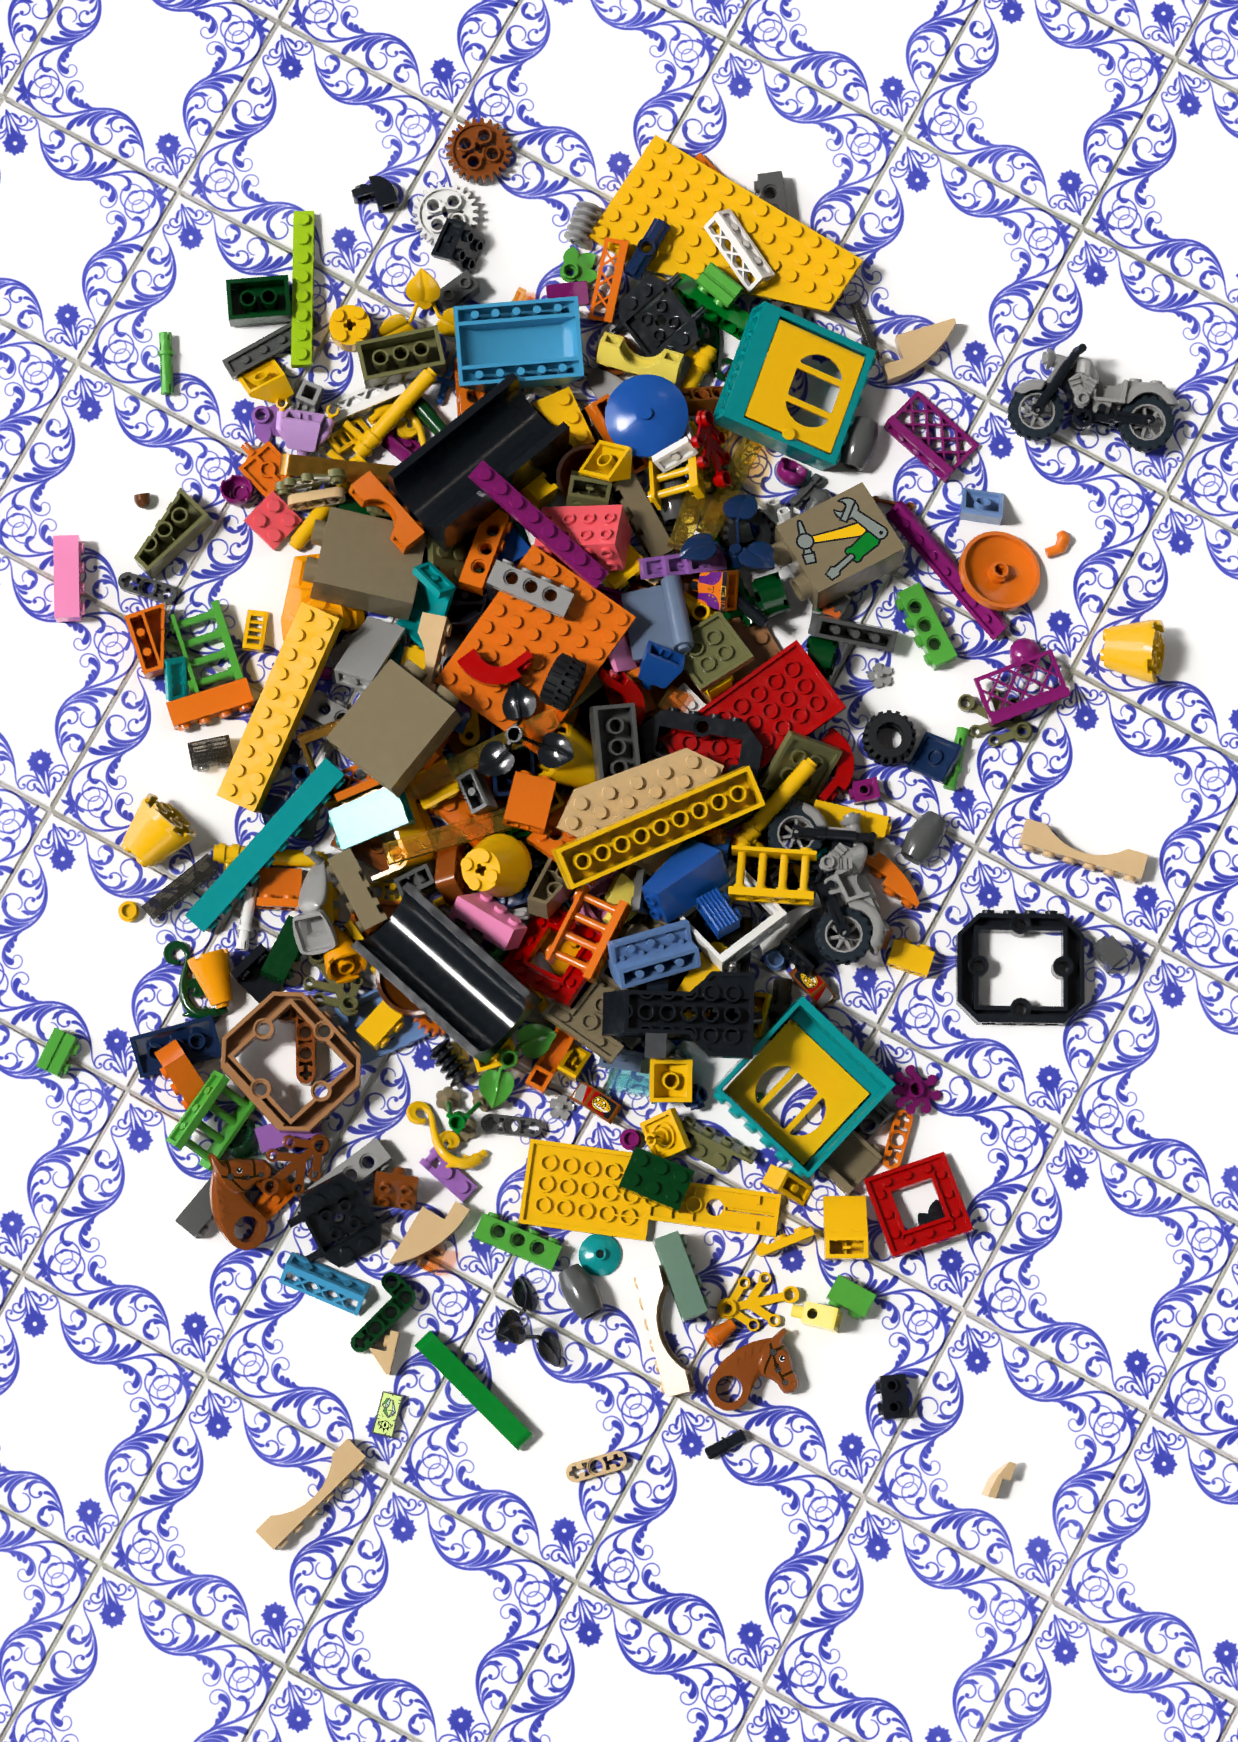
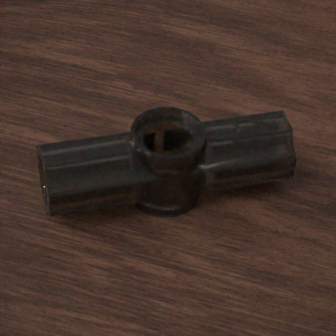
M775 977L773 996L769 1007V1028L792 1004L790 999L793 979ZM790 1018L775 1032V1034L768 1041H771L777 1035V1033L788 1023V1021H790Z

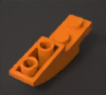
M879 851L874 858L867 854L865 867L871 870L870 874L880 880L882 877L885 879L881 885L884 889L883 892L891 898L895 896L900 899V903L907 909L911 910L913 908L916 910L920 902L912 885L901 870Z

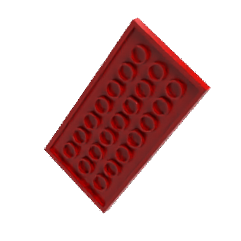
M796 640L698 710V712L702 713L701 716L709 717L710 714L721 715L722 719L730 720L731 717L743 719V723L747 724L764 748L761 767L763 769L770 764L789 730L809 736L845 710L846 706ZM700 724L698 732L705 733L709 728L708 724ZM669 731L660 738L670 753L688 748L724 765L720 776L726 774L730 766L739 763L742 742L714 737L702 740L695 734Z

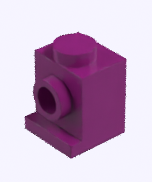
M877 777L853 781L850 784L851 787L848 788L849 799L854 801V805L880 800ZM866 787L868 792L861 793L860 788Z

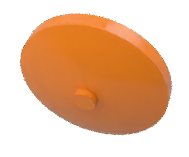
M999 531L982 533L974 537L961 553L958 566L961 582L967 593L976 602L989 609L997 611L1018 609L1033 597L1039 587L1041 575L1038 560L1030 547L1014 535Z

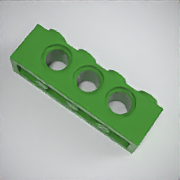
M920 582L898 592L895 605L899 612L903 611L906 617L904 621L907 628L913 630L915 634L914 641L917 647H922L925 653L923 658L927 666H931L933 670H936L956 660L958 655ZM911 605H918L921 611L913 613L909 607ZM927 623L930 626V630L922 631L919 625ZM935 641L939 644L940 648L933 650L929 647V643Z
M489 1212L488 1215L483 1213L474 1233V1239L549 1271H553L562 1250V1246L559 1245L560 1241L548 1237L547 1240L539 1237V1232L530 1228L527 1231L519 1228L520 1224L508 1220V1223L500 1220L501 1216ZM500 1226L505 1229L503 1237L497 1238L493 1235L495 1227ZM522 1235L525 1238L524 1244L521 1246L514 1245L512 1242L513 1237ZM541 1243L545 1248L542 1254H535L532 1251L534 1244Z

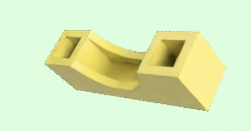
M604 332L599 342L596 363L637 375H657L671 381L675 385L681 373L684 354L664 348L656 356L643 357L634 353L628 347L625 337Z

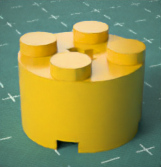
M344 305L334 310L330 317L329 330L331 339L342 350L355 352L357 351L356 342L371 338L370 319L362 307ZM348 326H352L351 331H348Z

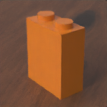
M525 770L515 771L502 824L543 835L557 781H553L548 776H533L531 772Z

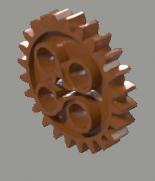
M483 117L480 119V123H477L476 119L473 118L472 124H469L467 120H465L464 127L458 124V132L455 130L451 131L453 137H448L450 144L446 145V150L450 151L446 153V158L450 159L448 165L454 166L452 169L453 173L460 171V179L465 175L466 182L474 178L475 184H477L478 179H481L483 184H485L486 178L493 182V175L500 178L499 170L506 172L504 164L510 165V159L507 157H512V151H509L512 148V143H507L510 137L504 136L505 129L499 130V123L492 126L491 119L487 124L484 123ZM481 135H488L490 137L487 141L479 139ZM462 143H469L471 145L468 149L460 147ZM493 152L498 156L495 159H490L487 155ZM477 161L479 165L476 167L469 166V162Z

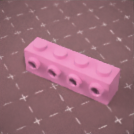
M79 535L53 536L54 618L56 622L82 621V615H85V602L81 600V595H85V583L81 582V574H85V564L81 562V554H84V541L80 540Z

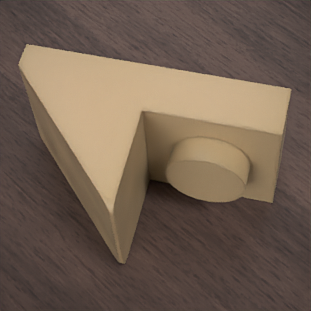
M392 1330L390 1335H385L383 1347H386V1351L369 1348L386 1375L391 1374L400 1335L399 1332Z

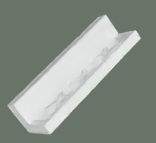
M731 209L718 211L703 226L748 293L752 292L761 282L771 280L775 276V273ZM715 222L720 227V234H716L712 228ZM725 239L730 241L731 251L725 247ZM736 255L741 257L742 267H739L736 263ZM748 272H751L756 279L752 284L748 280Z
M397 382L398 386L388 391H385L387 385H382V389L378 388L381 386L367 389L364 387L325 403L321 407L326 418L328 417L326 409L329 405L342 408L339 415L333 419L335 421L333 428L344 424L346 420L351 421L358 416L361 417L371 413L381 405L394 403L406 389L402 382ZM376 390L380 392V394L366 399L369 391ZM356 398L361 400V402L347 407L349 399Z

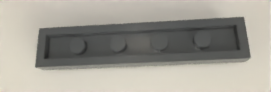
M313 313L314 335L322 331L323 328ZM292 322L222 360L232 380L291 348Z

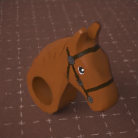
M213 1153L208 1154L209 1162L213 1169L210 1183V1205L217 1228L235 1248L242 1250L257 1248L265 1240L268 1231L265 1217L248 1201L245 1193L256 1182L263 1181L271 1176V1165L264 1159L230 1158L219 1160ZM244 1216L253 1217V1232L245 1238H237L234 1233L236 1222Z
M785 1328L777 1332L772 1338L754 1341L742 1346L719 1364L708 1384V1397L715 1407L723 1411H734L743 1406L756 1380L761 1375L777 1383L784 1394L794 1393L798 1389L799 1380L790 1353L783 1341L787 1333ZM733 1377L740 1382L742 1394L737 1401L726 1403L717 1396L716 1385L721 1378Z

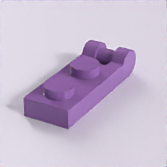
M432 1147L429 1151L430 1154L425 1159L422 1158L419 1163L463 1203L477 1186L459 1169L446 1168L448 1163ZM437 1159L441 1163L435 1169L431 1164Z

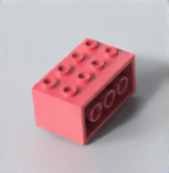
M623 504L542 507L541 512L607 571L625 570L632 529ZM535 538L534 545L571 572H574Z

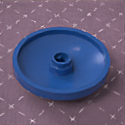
M645 374L631 377L616 387L606 405L605 423L614 443L631 447L632 456L652 458L651 456L684 437L689 423V411L686 400L676 385L663 377Z

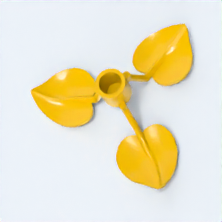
M420 268L406 286L407 297L415 302L409 320L402 314L388 317L379 328L380 337L414 330L410 323L413 322L418 307L426 310L431 306L436 316L440 319L436 323L438 331L445 336L456 337L454 309L449 308L445 310L443 315L439 313L436 300L440 297L441 289L437 281L427 271Z

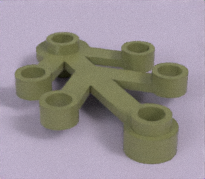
M332 468L328 470V474L303 473L301 478L286 477L283 481L275 483V492L278 493L279 497H288L292 491L310 487L306 491L318 490L323 483H327L324 484V488L337 487L336 485L342 484L347 479V474H345V470L342 468Z
M995 688L994 692L1000 697V691ZM970 694L960 696L957 705L961 711H972L988 719L985 708L976 704L973 696ZM991 697L990 701L993 704L994 710H999L1002 704L1001 701ZM1013 697L1008 699V701H1014L1015 703L1019 702ZM968 701L970 706L964 707L962 702ZM1020 715L1013 718L1014 722L1007 720L991 727L989 722L982 725H972L969 729V735L972 738H978L982 733L1001 727L1010 730L1001 735L992 734L987 740L988 745L996 748L1000 743L1012 739L1018 742L1028 741L1032 737L1033 729L1028 722L1023 721ZM976 728L979 730V734L974 735L971 730ZM1024 729L1026 734L1020 735L1018 730ZM996 738L998 743L992 744L990 739Z
M323 953L309 955L310 964L318 967L328 983L315 980L309 976L303 980L304 990L312 991L318 989L334 993L339 998L327 997L324 993L320 992L314 995L315 1000L318 998L323 999L321 1002L317 1001L318 1004L316 1006L323 1007L328 1005L336 1007L346 1016L357 1014L360 1009V1003L356 997L359 989L363 986V978L359 976L356 980L350 982L351 989L347 995L343 990L345 983L338 984L335 980L328 979ZM359 981L360 984H354L353 982Z

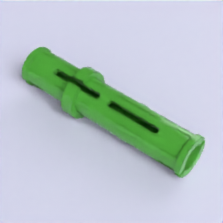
M160 332L158 356L160 357L161 395H174L172 333Z
M964 727L956 728L957 731L954 739L956 744H959V741H961V746L964 749L956 762L953 777L951 772L945 785H943L944 789L956 791L959 773H962L963 770L961 765L970 731Z

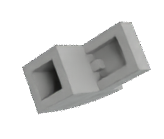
M303 379L295 397L297 402L293 409L317 413L324 394L323 387Z

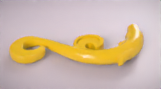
M387 403L376 408L368 418L369 423L372 425L376 423L393 403ZM409 410L404 418L411 423L412 428H408V421L404 420L397 424L396 432L401 438L406 440L412 439L417 435L420 446L427 442L424 427L417 415L412 410Z
M415 1101L408 1106L406 1116L413 1124L423 1125L427 1120L426 1118H419L416 1115L417 1110H423L428 1114L432 1143L438 1155L448 1163L446 1168L472 1169L480 1165L482 1160L488 1156L484 1149L477 1154L473 1153L471 1156L463 1154V1157L453 1155L448 1150H455L459 1146V1136L452 1131H444L439 1135L433 1111L425 1102ZM444 1142H447L449 1144L447 1146V1149L445 1148Z

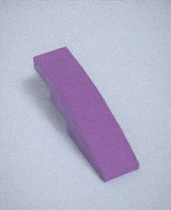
M717 549L713 558L706 561L680 559V553L639 558L641 579H651L669 575L727 569V562L719 549Z

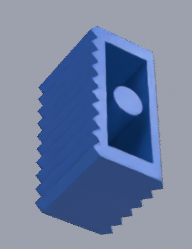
M718 887L697 897L696 908L717 939H720L740 928L742 917L738 909H733L729 904L730 899L727 893L721 892Z

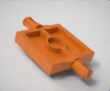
M247 441L242 444L241 448L248 454V457L238 467V470L251 481V484L264 498L271 491L275 492L276 482L283 481L286 477H293L279 475L281 453L270 441L256 450Z

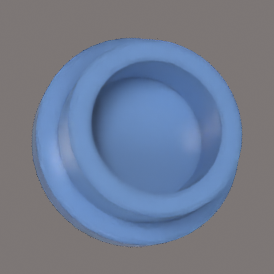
M771 950L766 954L765 964L768 969L779 971L785 966L786 959L781 956L778 950Z

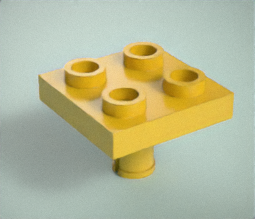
M675 1107L640 1123L645 1141H647L646 1144L649 1146L651 1153L667 1159L691 1147Z

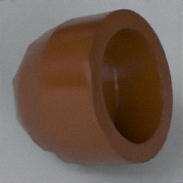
M150 493L133 495L134 502L139 508L149 506L151 502Z

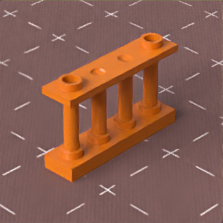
M584 884L576 889L573 897L574 901L553 943L546 949L545 960L549 964L554 965L556 959H559L581 969L582 976L588 982L595 984L609 955L607 942L617 939L632 907L623 900L613 905L590 895L591 889L587 884ZM584 902L611 913L612 917L609 923L603 924L581 914L580 910ZM575 921L600 931L602 934L600 941L593 943L571 933L570 931ZM568 940L592 951L593 955L590 961L584 962L562 952L561 949L565 941Z

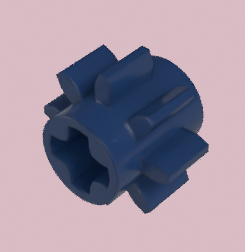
M698 1083L692 1084V1102H683V1104L688 1108L690 1107L691 1111L705 1107L704 1102L708 1099L706 1089L699 1086Z

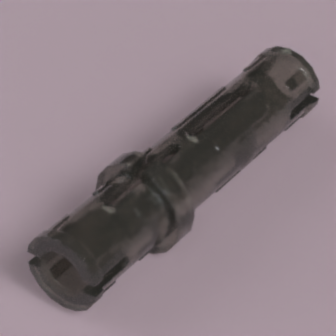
M862 301L856 302L858 310L854 303L850 304L849 307L862 337V345L875 350L876 358L880 361L883 357L876 343L878 340L873 335Z

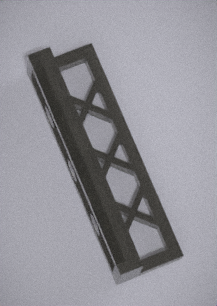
M207 853L142 905V908L156 924L221 871L219 865Z

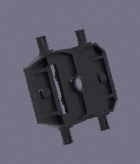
M679 272L671 279L649 274L617 302L620 323L611 331L614 334H620L625 329L628 330L645 353L643 357L656 356L664 348L685 354L702 339L700 317L708 312V310L705 309L704 305H701L694 312L684 302L680 292L675 287L683 279ZM662 292L665 293L643 314H641L637 319L635 318V316L641 310H643L650 302H652L658 295H660ZM660 315H664L666 318L664 326H660L658 323Z
M341 1172L300 1194L298 1215L287 1220L291 1228L302 1222L306 1223L318 1246L316 1251L306 1255L310 1264L324 1257V1259L340 1268L381 1245V1226L392 1220L393 1217L390 1211L378 1217L374 1215L362 1191L374 1184L371 1175L359 1182V1180ZM339 1212L344 1213L345 1216L342 1221L336 1222L333 1220L335 1214ZM367 1223L368 1226L332 1246L329 1245V1243L338 1240Z

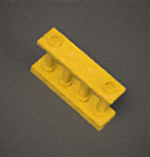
M691 421L694 436H696L698 427L694 421ZM702 447L698 448L699 453L688 459L686 467L660 474V469L653 463L652 458H648L650 480L648 498L650 503H654L657 510L662 509L661 498L686 491L693 492L697 499L705 498L703 469H700L696 462L697 457L702 456ZM689 475L687 483L661 490L660 482Z
M746 843L732 845V856H738L736 883L733 886H728V897L730 900L813 906L814 891L808 889L810 861H817V851H813L812 848L808 847L798 850L753 847ZM746 857L759 858L757 885L755 887H746L744 885ZM767 858L780 859L779 881L776 889L765 886ZM789 860H801L800 887L797 890H789L787 888Z

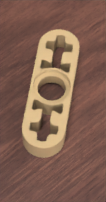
M342 487L290 494L287 497L288 509L293 511L336 505L346 501L345 489Z
M612 1451L571 1463L566 1469V1476L571 1482L584 1481L623 1469L627 1459L623 1452ZM615 1454L623 1458L619 1467H616V1464L609 1465L611 1469L606 1470V1463L603 1457H607V1461L613 1460V1455ZM594 1460L600 1461L603 1465L599 1473H594L590 1469V1464ZM582 1463H587L586 1467L590 1474L589 1476L585 1477V1472L580 1473L578 1479L569 1475L572 1467L576 1466L577 1469L584 1468Z

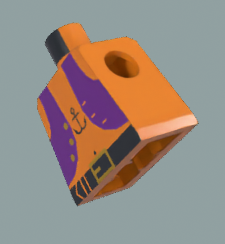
M739 570L701 572L699 579H693L691 582V590L698 592V602L723 612L737 610Z

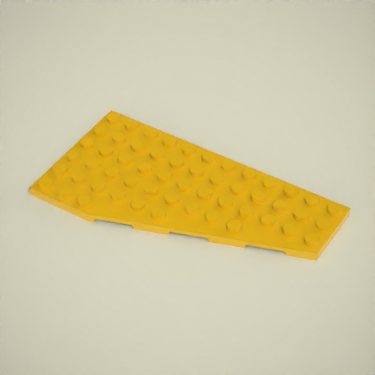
M657 135L653 137L596 223V226L592 229L593 233L588 235L590 240L601 247L604 246L605 237L629 241L630 244L626 262L629 263L637 249L638 242L645 236L655 218L661 219L670 225L671 229L659 247L656 258L651 261L646 271L672 277L679 272L697 280L709 263L712 262L745 289L742 294L803 306L807 309L828 314L863 263V260ZM731 209L775 273L771 280L761 282L752 292L748 293L703 227L718 211ZM715 222L712 228L716 234H720V227ZM725 239V247L731 251V243L728 239ZM609 242L607 250L617 255L620 245ZM645 246L642 251L649 253L653 247ZM736 255V263L739 267H742V259ZM748 272V280L752 284L756 279L751 272Z

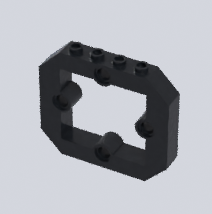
M668 707V710L662 709L638 726L640 764L647 763L652 758L662 757L658 752L662 729L695 734L702 740L714 737L742 742L739 763L730 766L726 773L742 766H750L757 785L759 784L764 748L747 724L743 723V719L731 717L730 720L722 719L721 715L710 714L709 717L701 716L702 713L698 711H689V714L681 713V709ZM702 723H706L709 726L705 733L698 732V726ZM754 810L714 827L710 831L730 833L753 816Z
M982 910V913H978L957 933L955 937L956 1005L976 1025L1062 1026L1085 1003L1084 934L1063 914H1058V911L1049 910L1045 911V914H1037L1035 910H1025L1024 914H1018L1015 910H1003V913H994V910ZM1022 921L1025 924V929L1017 930L1014 923ZM978 933H1011V935L1018 938L1026 934H1061V957L1055 959L1050 969L1053 977L1061 980V1006H1031L1030 1002L1025 998L1013 1000L1010 1006L979 1005V978H982L988 971L989 962L984 956L979 955ZM972 963H981L983 970L981 972L974 971ZM1064 963L1067 966V972H1059L1057 964ZM1015 1005H1023L1025 1013L1021 1015L1016 1013Z

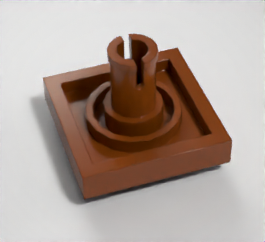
M402 1167L393 1168L392 1173L376 1171L373 1205L415 1210L419 1177L406 1175V1170Z

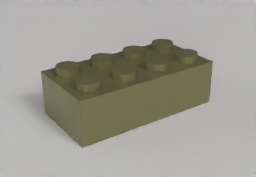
M437 325L356 342L365 389L415 379L428 367L436 374L447 372Z

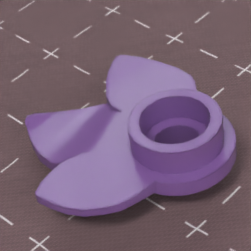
M276 405L270 407L258 406L251 414L252 421L255 424L254 433L265 444L270 440L271 435L281 437L276 430V418L279 411ZM259 414H265V419L260 420L258 418Z

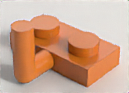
M284 1179L279 1183V1190L276 1194L267 1195L264 1193L252 1205L268 1222L295 1193L291 1191V1184ZM258 1181V1182L255 1183V1185H256L260 1190H261V1186H260V1185H261V1182H262V1181Z

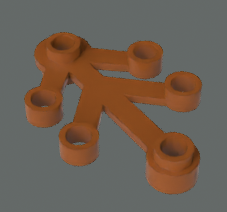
M316 1134L311 1139H299L292 1135L284 1136L282 1143L285 1147L289 1149L295 1146L307 1148L301 1154L279 1152L274 1148L268 1149L266 1158L269 1161H288L290 1163L273 1177L263 1180L260 1185L261 1190L267 1195L276 1194L279 1190V1183L296 1170L295 1181L291 1184V1191L297 1195L302 1194L305 1190L303 1183L306 1162L312 1156V1168L308 1170L307 1176L312 1181H318L321 1178L322 1155L330 1147L329 1139L322 1134ZM289 1138L293 1140L291 1145L286 1144ZM321 1141V1147L316 1148V1142ZM276 1152V1157L270 1159V1154ZM313 1171H317L315 1178L311 1177ZM271 1182L272 1186L266 1189V1183ZM297 1184L301 1185V1189L299 1191H295V1186Z

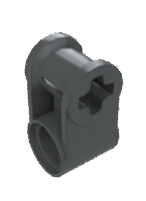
M883 1098L858 1124V1130L866 1137L872 1136L897 1111L895 1109L892 1110L884 1102ZM863 1122H872L873 1130H865Z

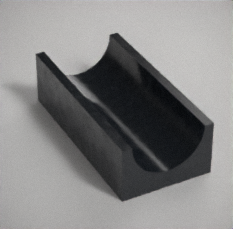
M511 373L388 473V488L395 494L397 502L409 510L413 520L421 523L424 532L447 552L501 507L468 478L476 466L484 460L520 492L569 450L570 427L565 422L557 427L542 418L523 394L518 377Z
M407 882L402 887L404 892L402 900L387 922L371 936L363 940H356L351 947L472 1057L487 1064L543 999L424 892Z

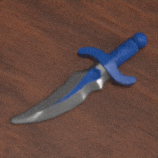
M456 346L452 349L446 360L447 372H444L442 377H436L437 380L435 382L441 383L437 395L438 398L436 399V403L439 405L444 403L449 387H455V381L452 378L455 375L454 360L457 357Z

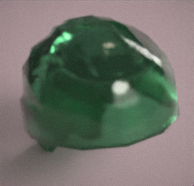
M252 1118L243 1124L240 1129L242 1132L232 1140L227 1148L229 1154L234 1158L249 1159L259 1150V1143L254 1130L255 1123Z

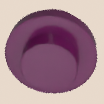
M627 1129L622 1132L620 1143L626 1150H634L635 1146L639 1147L641 1136L638 1131Z

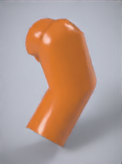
M1059 531L1056 544L1045 548L1047 558L1062 554L1067 550L1070 543V535L1066 531Z

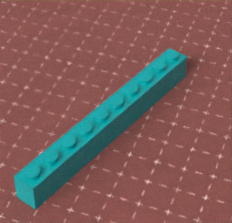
M326 757L185 916L201 931L205 932L207 929L211 931L219 923L217 920L221 913L226 915L233 907L230 903L235 898L239 900L246 893L247 890L244 887L249 882L254 884L261 876L259 873L263 866L268 868L275 860L273 855L277 851L282 852L288 846L289 842L287 839L291 835L296 837L304 828L301 826L304 820L310 821L317 813L315 808L320 803L324 805L331 798L329 792L334 787L338 790L346 781L343 778L346 773Z

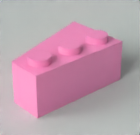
M482 892L457 896L449 914L454 920L458 918L467 923L465 927L469 930L475 928L482 932L484 939L504 951L519 948L528 928L521 922L520 918L510 913L506 906L496 901L493 896Z

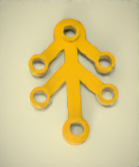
M762 1272L748 1298L737 1302L743 1290L748 1289L750 1286V1279L743 1276L739 1278L737 1287L730 1298H723L719 1301L717 1312L724 1319L734 1317L746 1325L747 1329L751 1332L759 1329V1321L754 1318L750 1319L739 1310L749 1309L765 1319L769 1326L777 1327L781 1322L780 1317L777 1314H771L761 1306L781 1301L789 1304L795 1303L799 1298V1291L794 1286H788L781 1293L758 1297L764 1287L771 1282V1275L767 1272ZM767 1275L769 1281L766 1283L762 1282L761 1276ZM742 1279H746L748 1281V1285L746 1287H742L740 1285V1281ZM788 1291L794 1293L793 1299L787 1298L786 1293ZM730 1305L732 1307L731 1312H725L724 1306ZM776 1317L778 1323L775 1325L771 1324L770 1318ZM751 1321H755L757 1323L756 1329H751L749 1327V1323Z

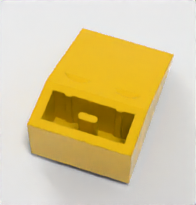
M823 1196L824 1260H867L869 1254L866 1196Z

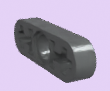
M131 572L122 573L118 578L120 589L126 593L158 603H165V605H171L177 600V592L172 585ZM131 578L133 583L138 584V591H135L136 586L131 584L125 587L123 580ZM146 583L154 586L150 594L142 592V586ZM158 586H160L159 590L161 592L167 593V591L170 590L171 594L173 595L172 597H168L167 600L165 599L164 595L158 593V597H155L158 591Z
M486 1114L481 1120V1127L488 1134L537 1138L542 1133V1124L535 1118ZM489 1118H493L495 1123H500L499 1119H504L502 1123L503 1131H498L499 1126H493L492 1129H488V1125H484V1123L488 1122ZM509 1120L517 1122L518 1128L516 1131H507L505 1125ZM520 1121H525L524 1126H531V1123H535L536 1127H539V1131L536 1130L534 1134H530L529 1129H524V1133H519L521 1130Z

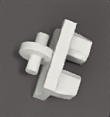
M777 497L766 502L767 509L763 510L773 523L774 531L777 525L795 517L788 507H784Z

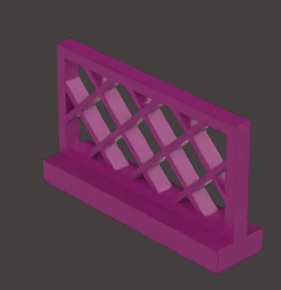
M919 391L892 415L883 427L944 483L979 447L978 443ZM916 399L920 400L924 404V410H913V402ZM901 414H910L911 423H902L898 417ZM913 414H924L925 423H914ZM928 414L938 416L939 423H928ZM914 428H925L926 437H918L915 434ZM929 428H940V437H929ZM943 428H951L954 431L955 437H944ZM930 442H941V451H934L930 448ZM944 442H955L956 451H945ZM959 442H967L971 448L968 451H959ZM945 455H956L957 463L952 467L946 462Z
M1052 649L973 679L988 716L990 727L1071 695L1069 688L1066 687ZM1046 655L1049 656L1051 661L1049 670L1038 666L1040 658ZM1027 664L1033 667L1029 678L1018 673L1021 665ZM1036 669L1047 673L1043 684L1032 679ZM1007 671L1014 674L1010 685L999 681L1002 672ZM1049 675L1057 677L1060 686L1051 688L1045 685ZM1016 676L1027 680L1023 691L1012 687ZM989 679L995 682L991 692L983 690L979 681ZM1030 682L1041 686L1038 695L1033 696L1026 693ZM997 683L1008 688L1004 699L993 694ZM1010 690L1022 694L1019 702L1012 703L1006 700ZM991 697L1002 701L1000 709L991 712L989 707ZM1005 703L1009 704V706L1003 708Z

